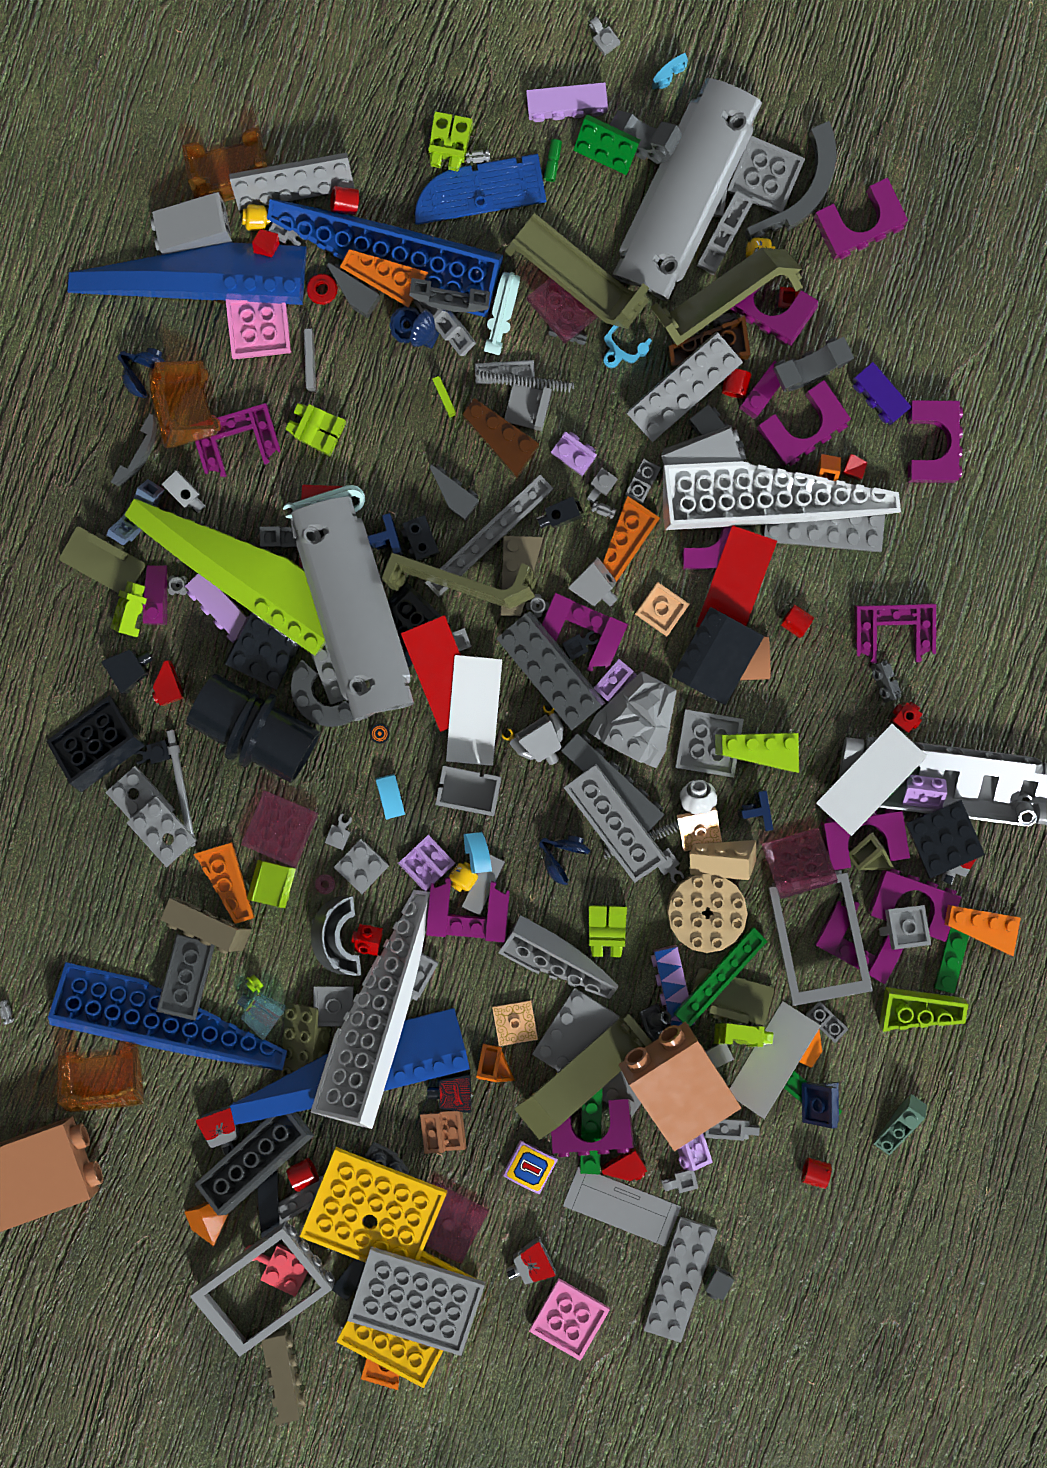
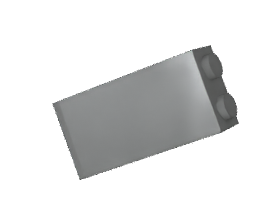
M219 192L152 212L153 219H150L153 231H156L157 238H154L155 246L163 255L233 242L226 205Z
M731 425L664 448L661 455L664 465L739 462L746 459L744 449H739L737 443L740 440L737 429L733 430Z

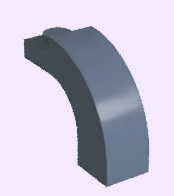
M147 479L137 488L134 499L157 507L164 489ZM123 515L108 529L107 536L121 545H125L129 540L132 542L142 530Z

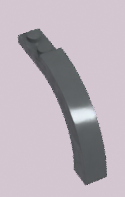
M830 121L812 128L808 135L815 155V171L811 186L806 194L789 209L748 227L745 232L748 240L755 237L762 238L765 236V232L770 230L775 232L781 229L783 224L788 231L803 222L818 207L832 181L836 164V142Z

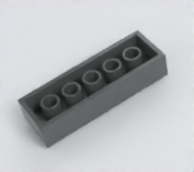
M531 611L524 614L496 638L571 730L606 703Z
M297 1112L267 1118L198 1180L195 1185L217 1215H227L305 1145L314 1134Z

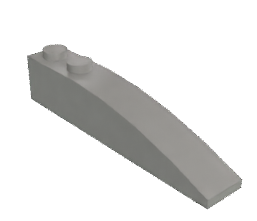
M521 915L511 928L505 943H503L499 950V954L532 972L539 974L541 971L550 974L549 978L567 980L568 984L574 987L575 985L584 986L586 991L608 999L618 989V985L599 966L573 945Z

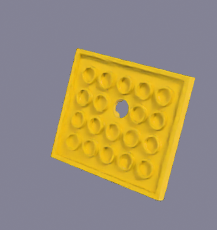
M335 1147L300 1237L365 1263L371 1246L419 1261L446 1197L447 1190ZM366 1215H373L376 1217L378 1224L372 1228H367L364 1226L362 1219Z
M425 1251L420 1256V1262L474 1278ZM350 1321L346 1322L336 1341L422 1388L425 1387L443 1353V1350Z

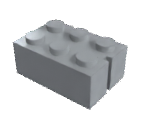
M443 766L440 784H444V787L438 788L435 805L494 816L502 777L484 773L483 777H480V772Z

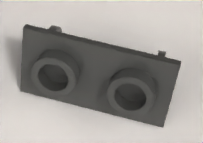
M885 660L870 666L884 703L901 697V690L897 680L890 682L889 679L895 676L891 664Z

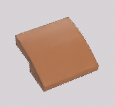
M769 637L763 638L740 680H764L771 678Z
M444 1110L420 1114L425 1154L465 1150L467 1148L462 1112Z

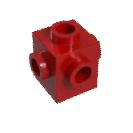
M903 702L902 705L899 703L892 712L894 715L889 722L902 732L909 733L912 728L916 729L922 721L920 717L923 714L919 711L920 707L913 702Z
M359 924L358 931H354L352 936V943H355L354 951L377 956L383 928Z

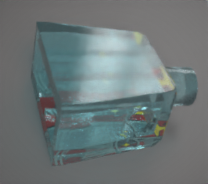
M258 993L253 1000L243 994L237 1004L246 1009L241 1019L262 1040L267 1037L287 1008L285 1004L262 993Z

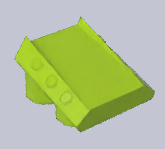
M258 860L247 899L278 908H286L296 869Z

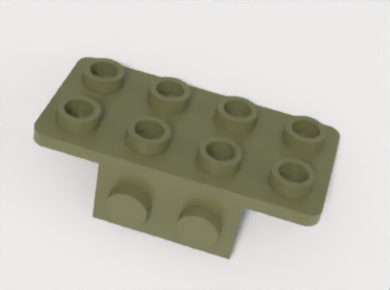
M76 527L60 555L61 562L117 593L120 590L125 591L127 581L133 583L138 581L145 568L143 561L124 551L125 547L116 542L113 545L108 543V538L98 532L94 535L82 527Z
M703 967L698 969L692 992L712 970ZM735 977L706 1010L712 1014L711 1017L720 1020H723V1017L731 1019L730 1022L737 1025H742V1023L748 1024V1022L764 1025L774 989L771 986Z
M294 1003L286 1004L282 1049L286 1050L287 1054L283 1070L280 1072V1079L328 1054L330 1026H318V1008Z

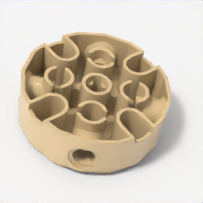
M710 874L690 875L679 882L669 896L666 909L669 926L678 940L692 950L705 953L721 951L735 943L745 928L748 915L745 898L738 887L726 878L713 877ZM708 907L711 913L706 917L702 911H705Z

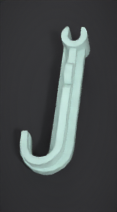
M503 272L500 278L492 310L494 318L489 319L487 322L488 328L491 329L490 338L486 341L484 351L500 355L503 345L501 343L503 333L509 332L511 328L507 320L511 319L520 283V276L515 275L513 272Z
M346 485L294 503H286L283 506V510L291 508L295 511L329 499L356 496L359 499V503L354 506L355 512H357L364 505L365 495L358 486ZM291 513L286 514V518H292Z

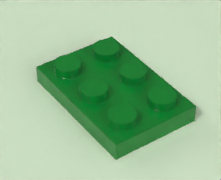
M586 115L573 151L627 176L641 139Z

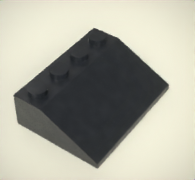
M406 582L388 600V604L409 668L413 663L401 633L439 618L441 615Z
M710 607L672 677L726 706L764 636Z
M110 695L46 741L69 784L80 792L87 789L145 746L137 731Z

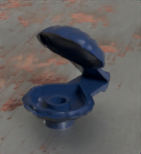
M404 306L397 309L391 316L389 325L391 334L398 342H411V345L414 347L424 345L427 348H433L440 333L436 331L435 320L431 312L424 310L419 313L414 307L409 306L408 308ZM405 321L409 323V327L407 329L403 327V323Z
M147 348L146 352H138L136 354L122 351L118 355V360L124 367L122 380L125 387L134 396L146 398L148 394L141 381L134 374L128 361L137 362L158 371H165L169 368L167 362L162 358V352L153 348Z
M569 835L568 839L550 841L547 838L541 840L539 846L546 853L544 857L546 870L557 883L568 885L569 879L546 844L575 853L589 854L591 853L590 849L583 844V838Z

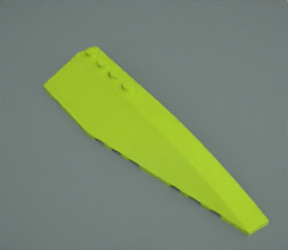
M138 499L132 501L124 516L161 546L221 591L314 656L322 650L326 641L305 572L301 567L284 556H278L271 553V551L255 547L248 542L240 541L215 529L176 516L174 513L163 511Z

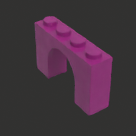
M888 178L869 186L866 191L877 216L875 227L869 231L854 232L847 228L834 204L815 213L813 219L833 260L837 258L842 260L850 256L851 251L855 249L861 251L869 246L868 243L874 240L877 243L887 237L886 234L890 232L896 234L904 229L908 219Z
M757 289L729 309L731 313H739L745 316L747 323L758 325L759 329L765 334L769 335L771 333L781 344L785 345L787 343L792 346L818 308V300L801 290L787 311L780 315L769 316L760 312L754 304L755 296L759 291Z
M825 380L805 394L818 413L820 420L819 429L814 436L806 439L792 436L785 429L776 414L757 427V430L783 467L787 464L791 467L800 460L798 458L800 455L805 453L807 456L816 449L815 445L820 441L824 444L832 438L831 434L837 430L840 433L848 427L847 423L851 418Z
M912 400L909 403L911 408L908 410V424L936 425L944 432L947 438V448L940 459L911 460L908 462L907 483H955L959 481V478L962 477V466H959V458L962 457L963 452L962 446H960V438H962L963 428L960 426L963 408L960 406V401Z
M731 526L721 527V536L718 542L711 547L683 548L682 570L717 569Z
M887 808L884 809V813L877 814L876 810L862 826L872 825L880 831L883 836L885 851L890 861L910 858L903 811ZM832 817L826 818V822H822L821 825L828 869L833 871L851 868L848 850L850 834Z
M893 868L889 871L882 870L867 914L887 921L885 910L894 909L901 895L911 890L921 891L930 902V914L927 920L930 937L946 942L951 928L944 924L948 905L959 906L961 897L956 895L957 891L947 887L943 891L937 888L938 884L927 881L926 884L918 882L920 878L910 874L906 878L900 875L901 871Z
M630 1099L608 1100L610 1127L604 1138L597 1142H587L578 1137L573 1128L571 1115L551 1132L553 1154L558 1153V1157H569L570 1152H578V1156L590 1155L589 1151L596 1150L598 1154H610L609 1150L617 1149V1153L629 1152V1148H634Z

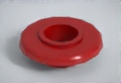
M320 273L309 279L306 291L312 302L325 305L335 299L338 287L336 281L331 276ZM321 284H325L328 287L327 292L323 295L318 294L316 291L317 287Z

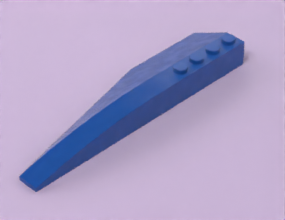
M270 199L267 214L268 220L288 231H295L300 235L299 237L316 244L317 247L333 253L334 256L341 260H344L350 249L429 272L425 280L431 281V287L468 294L470 288L490 292L488 310L467 312L485 318L488 317L503 255L359 217Z
M227 242L69 272L67 292L226 301V299L259 303L303 305L307 247L279 245L273 257L254 253L251 243Z
M65 962L48 1015L49 1024L52 1026L190 1056L266 1069L283 1070L287 1054L286 1050L266 1040H262L250 1032H245L237 1028L236 1025L227 1023L210 1012L199 1008L196 1020L156 1012L162 992L161 988L154 987L143 979Z
M455 1008L404 1021L384 1091L470 1069ZM328 1054L231 1104L230 1108L234 1125L312 1109Z

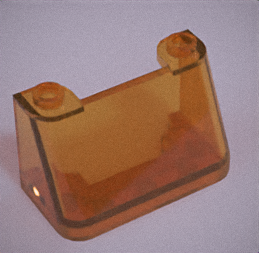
M259 127L246 130L242 134L243 143L205 152L204 147L199 143L182 145L187 179L195 199L219 192L224 202L233 200L235 196L229 174L269 167Z
M202 361L155 362L150 379V392L164 448H174L215 436L221 429L220 420L215 415H210L203 387L205 381L208 380L207 369H204Z
M125 1046L123 1050L119 1051V1055L81 1058L75 1052H67L65 1055L58 1056L57 1103L69 1112L142 1105L144 1103L139 1050L134 1046Z

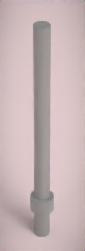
M174 730L166 731L169 743L167 748L172 759L184 826L194 836L179 758L180 747L177 745Z

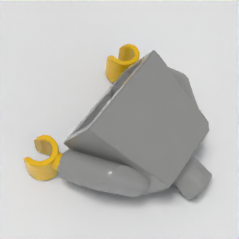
M543 706V711L547 715H544L516 733V738H514V732L511 729H508L511 732L509 738H506L502 733V738L510 741L509 744L519 756L529 760L535 759L537 762L546 759L549 765L559 761V757L555 752L561 749L560 742L563 740V725L558 714L554 713V708L551 711H547L545 706Z

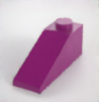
M775 360L739 408L754 420H756L781 386L773 371L774 364L777 363Z
M167 565L147 566L144 598H147L146 604H143L144 624L167 625Z

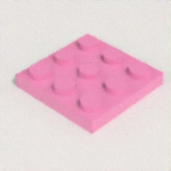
M226 299L233 360L292 353L286 303H259Z
M558 1278L530 1326L529 1332L581 1361L610 1311V1307Z

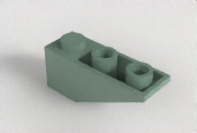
M910 1094L897 1108L873 1144L890 1155L925 1119L927 1105Z

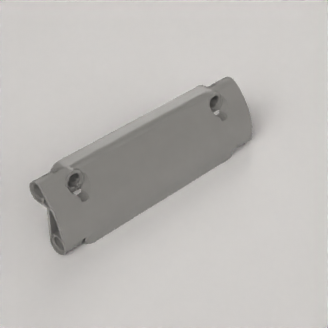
M706 78L698 94L699 97L690 101L678 126L682 133V138L670 159L660 163L621 245V259H619L612 274L618 281L640 287L644 283L655 297L664 301H668L676 285L675 282L683 279L753 133L752 124L762 105L761 100L750 93L713 78ZM728 116H732L728 123L726 119L728 118ZM660 259H662L663 261H662V263H661V265H660V267H659V266H658V261H659Z
M351 497L329 499L293 511L291 515L296 531H298L296 538L298 552L342 696L349 701L353 720L358 721L368 718L375 713L413 705L414 700L410 687L407 685L410 682V672L364 523L361 518H357ZM320 530H322L324 533V536L322 538L319 532ZM365 681H369V688H367Z
M845 737L838 780L879 737H869L865 744L864 739ZM913 742L927 757L911 775L945 779L947 795L943 807L962 800L970 819L1030 826L1034 823L1047 825V763L1044 762L1042 764L1040 759L1029 756ZM906 780L880 806V808L927 814L937 810L902 805ZM1027 797L1029 801H1022V799Z

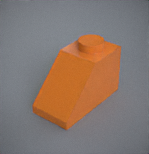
M821 454L816 476L837 481L841 472V457Z

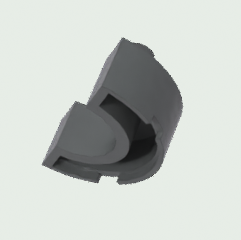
M620 110L617 111L610 123L611 126L641 139L635 155L643 160L649 158L657 164L670 159L682 138V133L677 125L661 121L656 129L643 123L633 114Z
M833 337L826 341V345L814 353L809 351L802 355V359L796 360L794 358L787 362L781 360L775 363L773 371L783 391L787 392L788 388L790 392L809 385L831 374L830 371L837 367L839 369L853 360L854 356L845 338L837 339Z
M301 660L293 673L291 681L292 697L300 713L311 722L321 726L337 727L353 722L348 701L330 707L318 700L315 696L314 684L319 674L305 660Z
M353 896L333 898L320 908L311 928V945L317 960L329 971L342 975L359 976L361 975L359 955H351L346 952L340 941V930L343 924L349 918L355 916Z

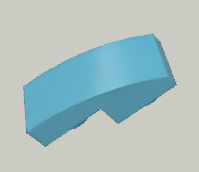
M685 53L672 59L661 68L653 79V90L658 87L663 89L669 86L670 82H672V73L678 74L685 70L688 63Z
M395 774L375 778L386 820L405 815Z
M483 832L464 834L465 854L470 855L471 872L492 871L490 854Z

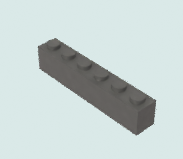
M583 733L581 736L576 734L561 751L583 772L597 764L645 830L649 832L664 816L661 812L664 808L656 801L651 803L647 799L649 794L641 787L636 789L632 785L635 781L627 774L621 775L618 772L620 767L612 760L607 762L603 758L606 754L598 747L592 748L589 745L591 740Z

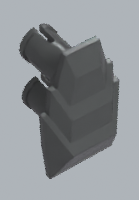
M658 1003L639 1012L647 1036L652 1042L659 1039L660 1033L669 1027L666 1024L671 1022L670 1013L667 1011L662 1012Z
M375 1142L372 1143L363 1157L407 1175L410 1172L403 1164L404 1161L397 1156V1153Z

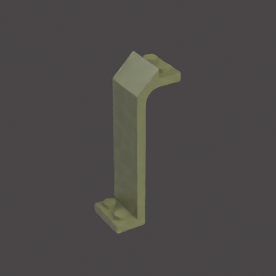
M535 213L505 251L509 256H512L515 251L517 253L520 252L607 324L628 329L649 301L647 299L648 296L645 295L649 289L648 286L643 283L636 291L625 288Z
M760 248L670 313L666 307L662 309L658 303L651 306V309L678 346L778 275H782L796 292L803 288L799 281L802 279L799 274L802 268L785 249Z
M394 553L391 554L382 576L383 581L396 591L404 584V574L407 573L508 609L535 598L532 592L536 584L535 575L530 566L523 563L520 566L514 584L506 590H500Z
M630 1014L622 1015L528 1098H522L516 1103L518 1106L514 1108L515 1111L540 1140L558 1128L621 1072L618 1064L625 1060L626 1055L631 1050L638 1047L645 1048L652 1041Z

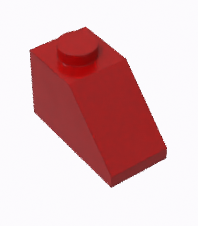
M164 661L153 685L154 692H152L154 701L159 703L160 706L186 698L172 661Z
M634 1147L629 1149V1152L622 1153L602 1165L601 1171L604 1175L627 1181L635 1179L637 1181L646 1175L647 1167Z

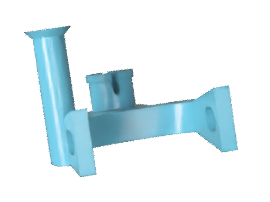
M613 325L604 338L606 345L610 348L604 356L605 366L615 368L622 359L628 363H635L640 356L645 357L647 355L652 340L648 338L645 343H640L637 347V354H628L621 350L612 340V334L618 328V326ZM609 357L615 358L613 362H608Z

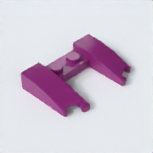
M266 403L190 426L205 474H208L209 471L220 472V477H227L217 440L251 429L254 430L264 465L270 462L268 458L276 450L279 453L281 452L270 410Z
M555 593L542 626L555 641H557L565 620L601 635L587 671H593V667L605 666V670H608L628 624Z
M935 603L854 605L857 656L860 657L861 653L871 657L870 662L877 663V626L914 625L915 662L923 661L921 655L930 650L933 654H936Z
M449 877L445 878L446 884L436 888L434 883H431L426 936H464L485 938V941L505 943L510 892L508 889L504 894L495 889L497 883L491 881L487 917L448 914L451 879Z
M838 901L814 944L859 969L854 944L843 938L850 925L846 906H841V901ZM854 902L855 910L857 911L860 904ZM889 935L885 936L875 955L864 950L869 975L883 984H886L903 949H891Z

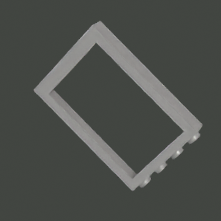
M842 870L830 872L831 876L823 877L822 874L813 875L811 880L803 881V878L791 880L792 883L785 885L783 881L772 883V887L768 888L792 1006L873 991L848 873L842 874ZM841 882L862 981L799 992L779 894Z
M285 1221L196 1286L190 1297L240 1357L331 1291L335 1280L333 1274L322 1266L320 1258L310 1251L308 1243L305 1240H301L297 1235L295 1227ZM282 1239L320 1287L246 1340L208 1293Z

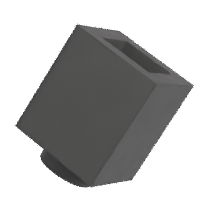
M714 1265L704 1284L707 1295L714 1300L719 1298L724 1301L734 1282L733 1274Z

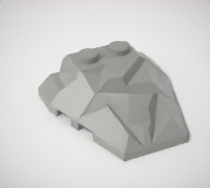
M641 671L604 708L596 713L587 732L630 758L657 768L666 752L677 689Z

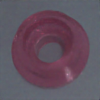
M324 874L317 878L315 887L319 893L329 894L335 888V881L330 875ZM323 881H328L329 886L327 888L322 886Z

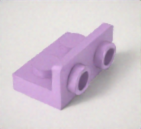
M564 432L551 451V454L583 476L595 460L597 454L594 452L596 450L587 443L585 446L580 443V438L574 433L570 432L568 434Z
M910 775L906 779L902 805L932 809L942 808L947 795L946 780Z
M704 1133L677 1149L679 1163L684 1170L695 1171L713 1163Z

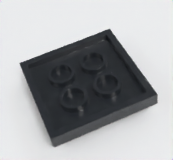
M250 611L224 664L277 690L300 645Z
M962 800L953 802L905 823L928 878H933L985 855Z

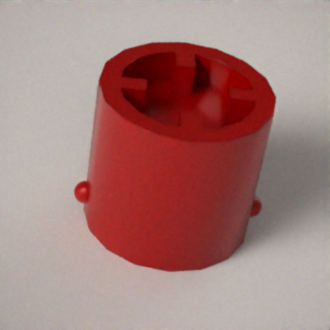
M333 186L330 198L331 212L356 215L359 205V190L356 188Z
M735 369L724 379L721 393L729 397L746 398L752 374L745 370Z
M794 604L780 626L801 638L810 627L814 617Z
M808 1157L802 1169L801 1182L826 1189L830 1181L832 1165Z
M306 1158L286 1169L288 1179L296 1192H300L319 1181L318 1172L310 1158Z

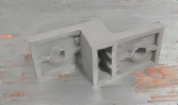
M134 766L105 792L130 819L127 824L166 867L172 864L197 841L173 814L175 811L174 807L137 766ZM132 788H136L139 791L137 799H132L129 796V791ZM167 833L172 834L174 837L171 845L164 842V835Z

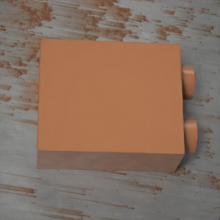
M686 1021L679 1026L667 1027L660 1033L659 1039L645 1048L638 1047L631 1050L626 1055L625 1060L618 1064L629 1086L674 1151L741 1109L735 1096Z
M73 1116L0 1142V1232L90 1200L100 1190L98 1185L103 1183L102 1170L97 1161L89 1162L85 1147L90 1145L87 1129L82 1123L76 1125Z

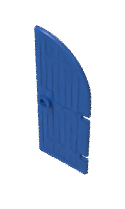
M538 154L521 156L522 163H517L515 157L477 164V171H472V167L469 165L460 167L458 172L447 170L440 173L424 187L418 198L415 208V224L547 202Z

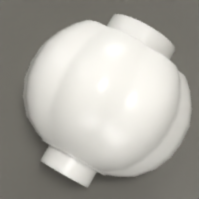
M704 780L690 781L680 792L683 809L694 815L710 812L717 804L715 788Z

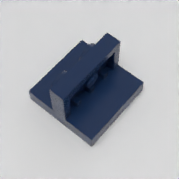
M390 513L382 515L387 531L367 536L369 544L372 548L380 550L387 548L390 543L394 554L404 556L393 517Z
M755 790L756 804L742 805V809H737L738 817L742 819L759 817L761 830L771 831L773 830L767 790Z
M838 1082L822 1084L802 1083L803 1123L831 1129L838 1128Z

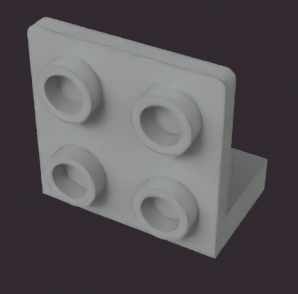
M517 384L513 385L504 419L514 425L542 431L552 389L544 387L543 390L525 386L521 387V385L518 387Z

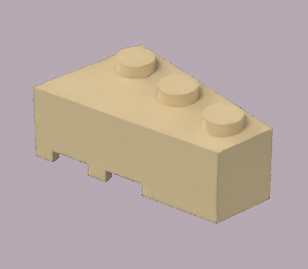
M756 840L694 844L690 852V874H710L713 877L749 880L756 862Z

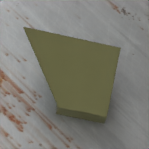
M870 833L849 852L850 860L858 871L895 869L885 849L873 833Z

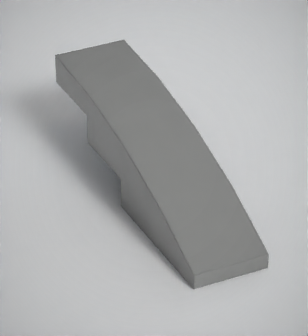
M736 191L697 267L712 275L716 273L754 201L753 199Z
M416 299L413 300L420 312L426 310L432 313L436 329L444 340L451 343L459 356H464L476 344V341L451 311L434 308Z

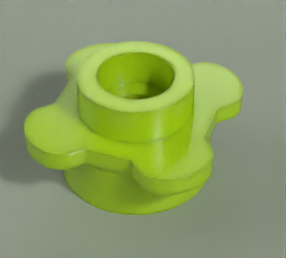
M254 974L250 978H246L248 981L246 985L252 992L256 991L259 993L260 989L264 987Z

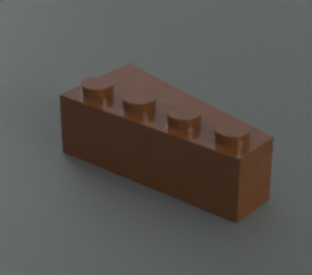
M745 316L722 324L712 330H707L697 336L690 337L678 346L676 344L670 345L667 350L670 371L674 370L716 331L741 360H748L751 354Z
M475 398L463 413V418L517 479L539 448V443Z

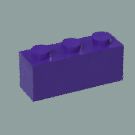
M874 362L852 380L854 389L867 398L866 403L872 409L875 408L878 411L879 418L885 424H893L911 408V405Z

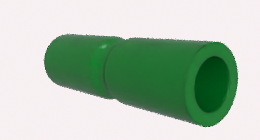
M551 139L548 161L544 174V180L549 182H555L558 160L562 148V141L558 139Z

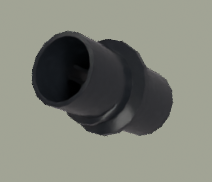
M216 673L210 677L198 694L186 720V725L226 747L225 758L234 760L239 756V765L242 767H247L254 762L289 783H293L303 769L321 733L317 729L275 706L276 695L270 694L263 700L255 692L252 694Z

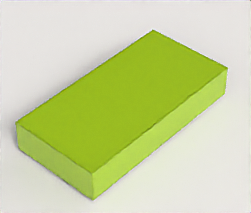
M439 376L433 378V383L449 418L455 416L456 411Z

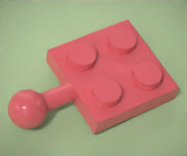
M278 1243L271 1258L260 1254L254 1259L267 1265L260 1280L296 1297L308 1271L289 1248Z

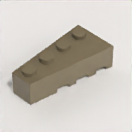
M504 536L502 590H506L514 584L522 563L529 565L534 573L543 537ZM525 602L511 609L501 606V617H521Z
M169 898L160 919L166 922L167 927L174 930L179 928L188 937L194 938L196 936L200 938L199 942L210 946L213 944L217 946L216 950L227 954L228 952L244 950L252 929L246 926L245 928L235 927L234 921L222 918L219 920L218 915L209 911H203L202 913L200 912L201 908L179 898Z
M284 1329L275 1331L262 1340L265 1364L267 1368L270 1367V1371H268L269 1386L274 1387L272 1391L273 1407L277 1406L278 1415L275 1417L276 1425L299 1420L304 1405H306L305 1393H301L300 1388L302 1385L301 1374L297 1373L296 1366H298L297 1356L293 1354L291 1348L293 1347L292 1335L288 1334V1330Z

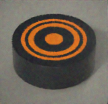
M376 724L370 730V737L375 743H384L390 737V730L384 724Z

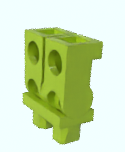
M435 112L429 145L431 167L441 168L442 159L449 160V170L459 171L461 164L465 162L470 133L473 127L472 118L455 115L453 122L451 114Z
M298 403L294 414L302 417L299 424L290 420L286 430L294 435L296 440L331 457L338 442L337 438H340L346 421L310 404L306 406Z
M127 581L125 591H119L118 596L121 598L117 602L111 629L119 633L138 637L140 630L135 628L138 615L143 610L142 604H146L147 598L142 597L145 586Z
M588 905L589 946H591L592 956L603 957V946H610V957H621L623 947H625L627 906H608V925H606L607 906Z
M720 1023L715 1024L713 1044H733V1041H735L737 1044H746L747 1047H763V1044H773L774 1033L764 1031L765 1027Z

